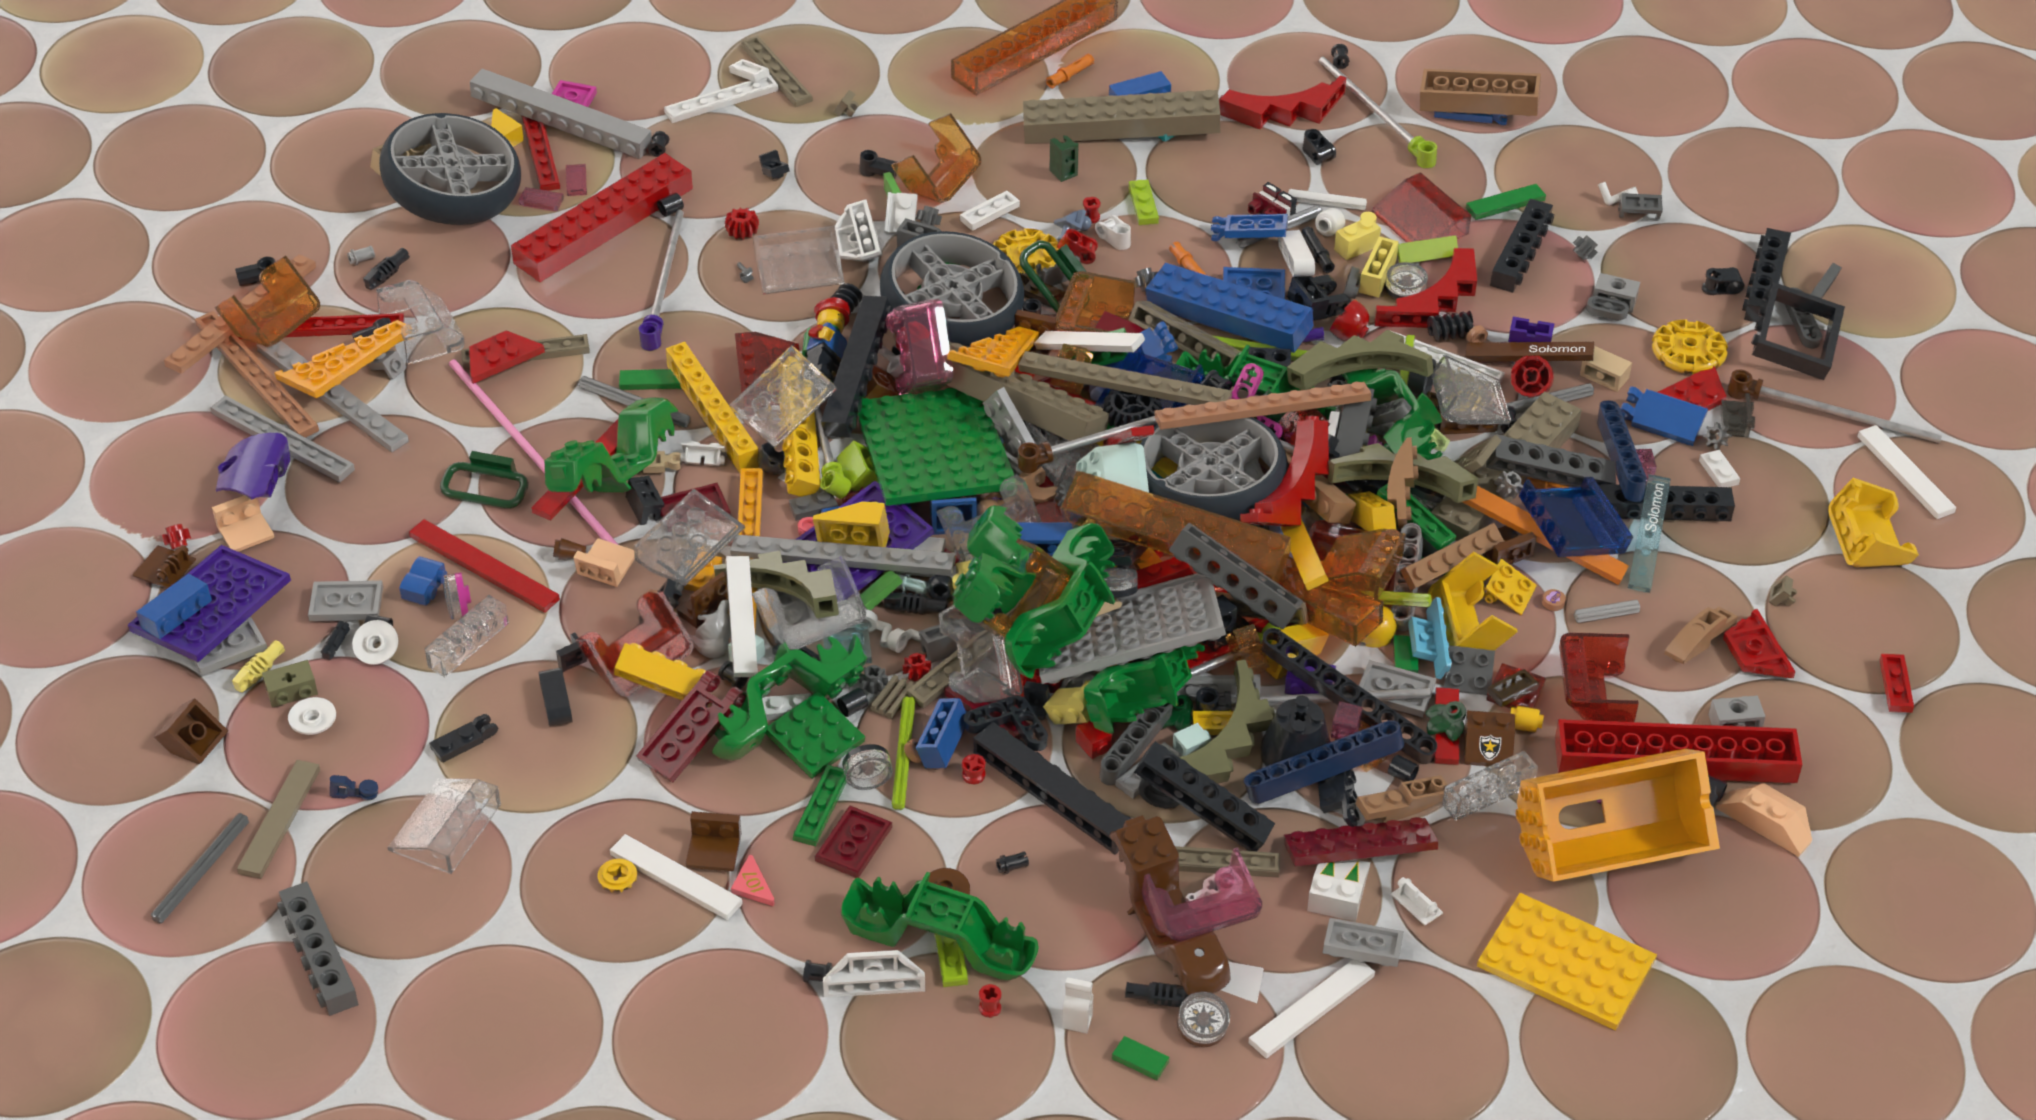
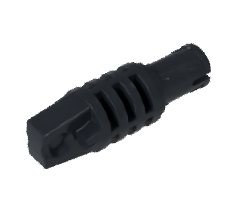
M400 248L393 256L385 257L375 265L363 278L365 287L373 290L398 272L399 266L410 258L408 251Z
M906 592L890 593L884 598V607L903 613L905 611L911 613L912 611L913 614L919 612L921 615L926 614V612L946 614L948 601L931 599L925 594L919 596L917 593L915 595L913 593H908L907 595Z
M1153 981L1149 985L1126 983L1125 998L1147 1000V1003L1151 1005L1182 1007L1187 1001L1196 998L1195 996L1188 995L1184 991L1183 986Z

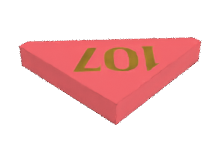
M749 855L731 887V893L774 906V897L754 857Z

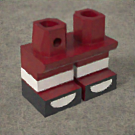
M1267 182L1263 185L1261 192L1253 193V200L1248 203V213L1252 215L1257 213L1288 214L1290 216L1296 213L1297 199Z

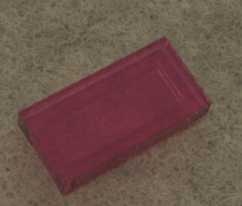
M586 164L566 165L567 196L587 195Z
M525 187L519 198V205L558 211L564 200L563 193Z

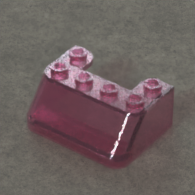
M929 299L898 306L888 313L886 326L892 333H897L896 339L897 343L900 344L901 350L900 363L904 369V372L895 381L896 390L899 391V395L938 391L951 383L953 368L951 360L947 359L950 349L941 300Z
M1238 847L1232 851L1230 865L1220 868L1215 874L1214 882L1219 892L1174 906L1168 892L1161 888H1155L1150 874L1145 875L1141 895L1158 931L1175 941H1183L1255 919L1260 915L1262 900Z

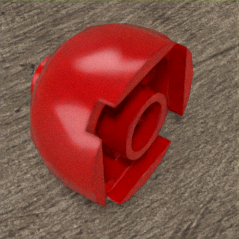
M1354 299L1344 308L1343 314H1339L1330 327V332L1335 337L1347 341L1354 335L1363 338L1369 331V328H1367L1369 313L1360 302Z
M1524 356L1516 361L1511 370V384L1524 397L1541 396L1544 391L1548 392L1553 385V368L1548 361L1540 356Z

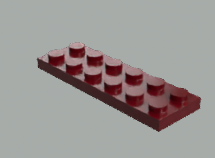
M1420 817L1403 821L1389 820L1385 823H1365L1355 827L1344 825L1334 829L1319 828L1315 831H1294L1291 834H1284V844L1294 866L1438 850V839L1426 818Z

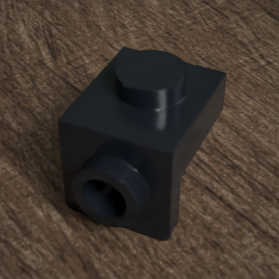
M777 150L759 155L764 175L778 179L783 177L784 173L790 172L789 165L780 161Z
M1026 681L1024 697L1038 719L1044 720L1047 712L1043 706L1050 699L1049 685Z

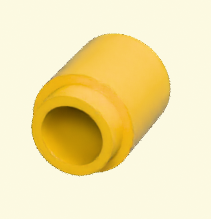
M1517 706V708L1511 707L1510 713L1515 714V729L1535 733L1537 728L1542 729L1544 715L1539 714L1540 709Z

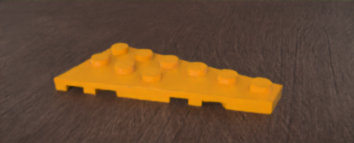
M396 320L375 329L373 335L368 337L359 336L354 338V343L347 346L342 343L312 356V361L303 364L300 362L292 365L293 369L286 372L282 370L274 372L277 380L317 399L334 386L339 385L350 375L355 374L365 365L373 362L378 356L389 351L390 348L399 342L404 341L406 337L413 333L410 325Z
M1019 326L1007 330L1005 335L996 334L994 339L987 337L973 342L969 348L965 346L959 347L958 352L950 350L948 351L947 359L972 366L977 371H990L998 377H1009L1018 366L1025 351L1028 352L1032 348L1034 342L1038 339L1039 332Z

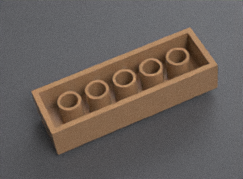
M1424 69L1420 88V111L1537 116L1541 74Z

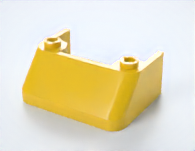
M1474 551L1429 588L1427 594L1431 595L1432 601L1435 597L1441 598V604L1444 609L1443 618L1446 625V638L1449 645L1494 651L1514 636L1518 630L1493 615L1479 624L1474 605L1484 597L1485 587L1483 582L1499 570V566Z

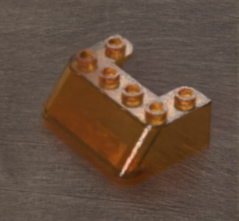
M286 255L260 273V283L268 294L249 309L245 310L235 295L214 307L236 336L265 347H272L319 311L321 306L320 300Z
M1085 271L1074 273L1055 317L1056 328L1059 331L1110 332L1095 327L1104 311L1116 314L1121 318L1128 317L1134 308L1135 281Z

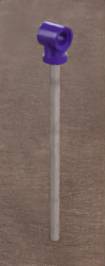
M677 210L652 313L644 317L643 323L639 326L641 347L648 351L656 350L661 346V334L664 323L659 315L684 212L682 210Z

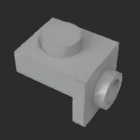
M397 350L387 351L368 364L372 371L385 370L390 379H395L406 369V365Z

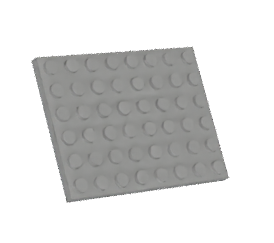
M1196 573L1138 589L1137 593L1130 596L1116 598L1122 602V606L1095 617L1088 631L1081 639L1060 648L1059 650L1062 654L1050 659L1054 660L1055 666L1039 668L1042 684H1052L1070 676L1079 677L1085 672L1101 671L1115 664L1124 665L1130 660L1146 659L1156 653H1169L1175 650V648L1182 646L1191 647L1198 644V642L1217 640L1221 636L1226 635L1211 579Z

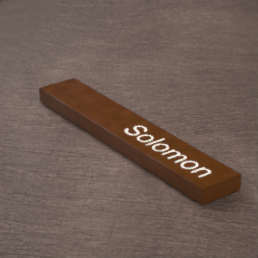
M1594 341L1467 343L1465 358L1475 362L1518 361L1524 356L1536 355L1546 361H1593L1595 344Z

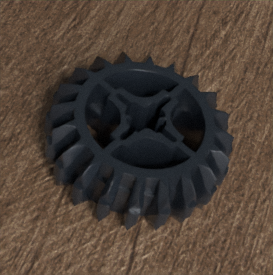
M1119 390L1109 391V395L1105 396L1103 411L1109 413L1108 423L1114 427L1155 416L1156 410H1162L1160 398Z

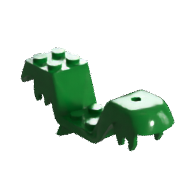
M1246 345L1243 351L1238 353L1225 368L1218 353L1214 359H1211L1207 356V350L1204 349L1199 355L1198 362L1190 353L1184 351L1174 365L1171 375L1173 380L1194 383L1202 382L1210 371L1216 370L1219 372V376L1232 381V387H1234L1244 366L1253 363L1260 366L1263 370V378L1255 395L1263 396L1267 390L1276 394L1287 393L1293 390L1302 391L1289 384L1287 367L1248 354L1250 345ZM1255 369L1253 371L1249 370L1250 379L1257 376ZM1245 380L1243 381V383L1252 387V383H1249V381L1247 382ZM1246 387L1240 389L1248 392V389ZM1329 406L1293 411L1283 420L1282 428L1285 432L1295 435L1297 421H1305L1308 416H1318L1319 420L1322 421L1329 420L1331 411L1336 412L1337 408Z
M1378 368L1342 374L1348 384L1365 382L1368 388L1374 389L1373 398H1377L1376 406L1404 398L1412 407L1410 412L1402 419L1397 420L1383 436L1387 442L1384 444L1386 449L1393 454L1398 453L1406 438L1412 437V446L1417 445V453L1426 460L1439 458L1443 455L1441 451L1431 454V450L1437 445L1435 442L1429 443L1432 439L1431 434L1435 429L1434 424L1442 423L1440 413L1425 394L1421 393L1416 399L1397 371L1386 370L1385 368L1377 370Z
M655 397L635 401L619 413L617 454L610 456L601 442H594L593 440L585 442L569 441L564 444L565 447L553 451L550 454L551 456L544 460L545 485L551 492H573L577 489L582 479L584 488L588 492L622 493L631 490L626 481L654 462L657 455L658 438L661 442H666V430L669 436H674L675 428L670 413L679 410L665 398Z
M990 506L973 526L968 536L967 549L974 558L968 566L969 570L965 575L962 573L955 582L957 588L953 593V597H955L953 605L974 623L982 622L985 617L992 619L994 614L991 612L995 608H1001L1003 613L1007 614L1017 605L1036 578V573L1027 572L1030 550L1020 538L1022 536L1020 532L1023 528L1017 522L1004 515L1006 507Z
M1089 523L1067 531L1051 557V563L1066 587L1057 600L1019 615L1005 635L1004 646L1009 661L1020 674L1028 678H1033L1036 668L1055 666L1054 660L1050 659L1062 654L1059 649L1078 641L1086 634L1104 602L1113 605L1115 603L1114 596L1104 578L1109 577V574L1103 572L1107 568L1115 567L1112 561L1107 560L1113 555L1114 547L1099 524Z
M853 635L848 652L837 639L829 636L828 641L832 646L830 649H824L820 644L816 646L820 661L814 656L810 657L801 650H790L786 642L781 644L775 655L774 662L750 678L745 692L747 697L744 704L740 708L732 704L729 706L730 711L733 713L731 718H726L721 712L718 713L719 723L725 730L718 728L714 733L719 741L715 744L712 754L727 761H735L741 759L762 743L768 727L762 698L768 695L771 688L776 684L781 686L791 678L813 694L819 691L826 699L829 697L834 699L842 692V688L846 685L851 687L860 679L859 674L864 670L863 666L867 656L863 652L857 635Z
M1201 644L1191 647L1182 646L1175 648V650L1169 653H1156L1147 661L1109 666L1101 670L1084 687V697L1087 701L1086 708L1095 729L1113 734L1112 725L1114 722L1136 721L1137 718L1134 714L1144 713L1143 709L1159 707L1166 703L1176 707L1178 705L1177 692L1192 678V672L1188 667L1187 660L1198 658L1196 652L1204 651V646Z
M926 872L923 879L916 881L911 890L903 895L894 881L888 887L882 884L881 877H877L873 882V887H871L861 878H855L842 902L841 916L853 935L895 947L907 925L956 940L976 971L1000 980H1013L1026 974L1034 963L1039 949L1036 938L1025 936V926L1022 922H1019L1017 927L1011 926L1008 923L1007 917L998 922L987 905L979 898L929 882L930 872Z

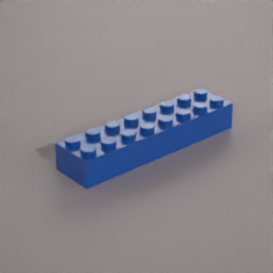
M1166 262L1145 288L1147 301L1173 315L1273 347L1291 349L1292 353H1295L1314 327L1313 310L1311 307Z

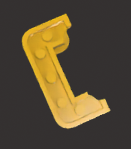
M1854 477L1832 499L1828 508V513L1846 563L1854 567L1908 565L1913 562L1919 555L1915 545L1907 542L1900 546L1890 518L1897 512L1899 507L1895 492Z

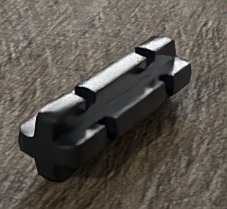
M338 622L326 645L321 650V656L324 659L331 660L334 657L335 651L339 649L345 636L350 631L349 623Z

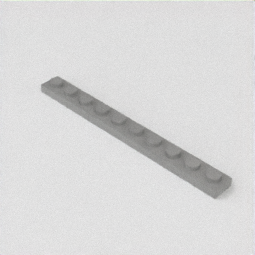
M274 335L257 344L258 352L285 372L293 369L292 365L300 362L303 364L309 362ZM340 384L319 397L390 452H394L409 442L408 435Z
M736 534L730 549L731 556H749L751 559H757L758 554L780 551L782 561L785 562L805 560L808 564L952 576L956 561L955 553Z

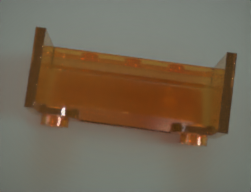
M951 113L928 123L939 139L935 144V153L940 160L929 174L926 173L914 155L891 165L911 193L939 203L951 200L981 165L979 152Z
M1019 538L1016 543L1031 553L1026 563V570L1029 573H1036V578L1011 617L1003 613H997L990 621L984 619L982 622L977 623L1003 641L1006 633L1019 615L1057 600L1074 574L1037 545Z

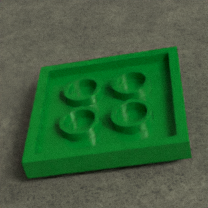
M819 691L768 725L765 733L811 779L823 772L827 765L834 764L852 749L865 742V735Z

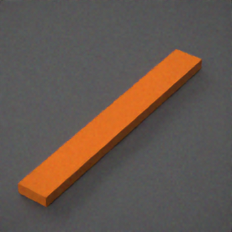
M1477 486L1476 498L1463 501L1464 504L1523 535L1533 532L1537 537L1536 542L1617 585L1620 584L1629 565Z

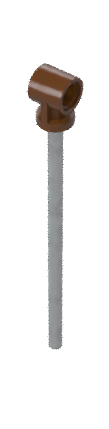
M1742 369L1732 372L1727 388V393L1735 399H1744L1749 395L1753 396L1752 399L1758 400L1759 394L1936 443H1940L1942 435L1764 387L1762 386L1763 379L1758 378V380H1754L1751 373Z
M1155 416L1055 446H1050L1047 441L1039 445L1031 442L1023 443L1018 449V468L1024 473H1033L1039 469L1041 464L1052 463L1053 455L1106 440L1129 428L1156 425Z

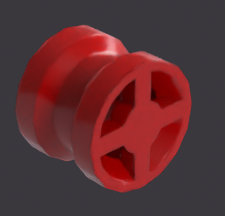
M971 754L962 760V778L966 783L975 785L983 782L985 779L986 762L982 756Z

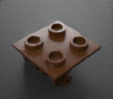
M157 545L132 576L169 588L179 581L196 561V558L188 556L189 550L184 545L177 547L175 551Z

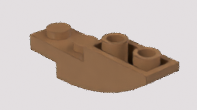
M1412 437L1406 438L1396 454L1388 481L1387 500L1394 505V509H1397L1398 529H1402L1407 524V520H1412L1411 506L1406 507V500H1410V488L1415 487L1414 479H1418V465L1413 466V459H1417V445L1412 446Z
M1707 607L1677 634L1666 648L1664 654L1676 662L1685 664L1708 649L1713 638L1737 623L1738 616L1721 607H1717L1714 610Z
M1439 775L1401 782L1399 789L1359 796L1355 804L1366 821L1381 818L1383 823L1389 820H1399L1424 811L1445 800L1453 792L1443 777Z

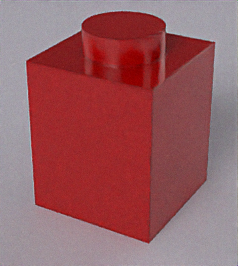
M1090 720L1076 726V742L1091 759L1104 755L1111 749L1112 734L1095 729L1093 722Z

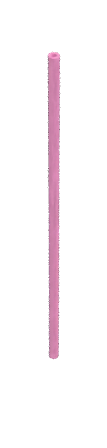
M455 359L451 360L449 366L545 474L544 459L477 383H472L471 377ZM576 496L569 501L602 540L619 545Z

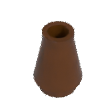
M563 538L561 540L555 539L553 557H557L558 560L574 559L573 557L577 551L586 553V545Z

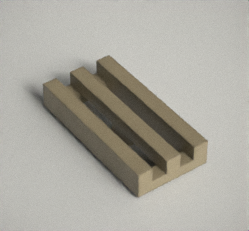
M893 675L871 704V711L892 719L902 706V700L907 696V689L914 685V682L906 683V679L902 678L899 680L897 675ZM904 688L903 692L900 694V696L897 698V700L894 702L891 708L888 711H886L888 706L896 699V696L900 692V690Z

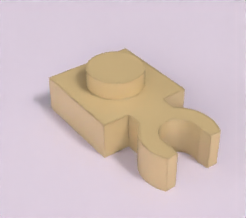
M657 451L654 462L644 468L643 473L665 472V468L672 470L681 469L680 453L673 452L665 455V451Z

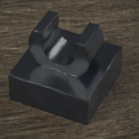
M669 578L658 590L653 607L662 610L667 604L668 607L676 609L680 603L678 600L682 593L674 590L675 581Z

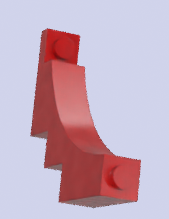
M1340 75L1330 85L1321 82L1304 91L1278 96L1252 95L1229 89L1219 98L1220 115L1257 129H1261L1269 119L1289 127L1298 117L1320 124L1345 94L1347 77Z
M1454 248L1450 268L1433 286L1419 293L1397 298L1395 306L1376 305L1374 326L1427 328L1429 316L1435 318L1436 315H1439V312H1456L1458 296H1475L1477 272L1474 248Z
M1308 416L1305 421H1297L1294 452L1282 482L1269 496L1256 502L1255 509H1250V513L1240 514V523L1281 527L1301 526V501L1315 500V476L1329 475L1328 421L1319 420L1318 416Z

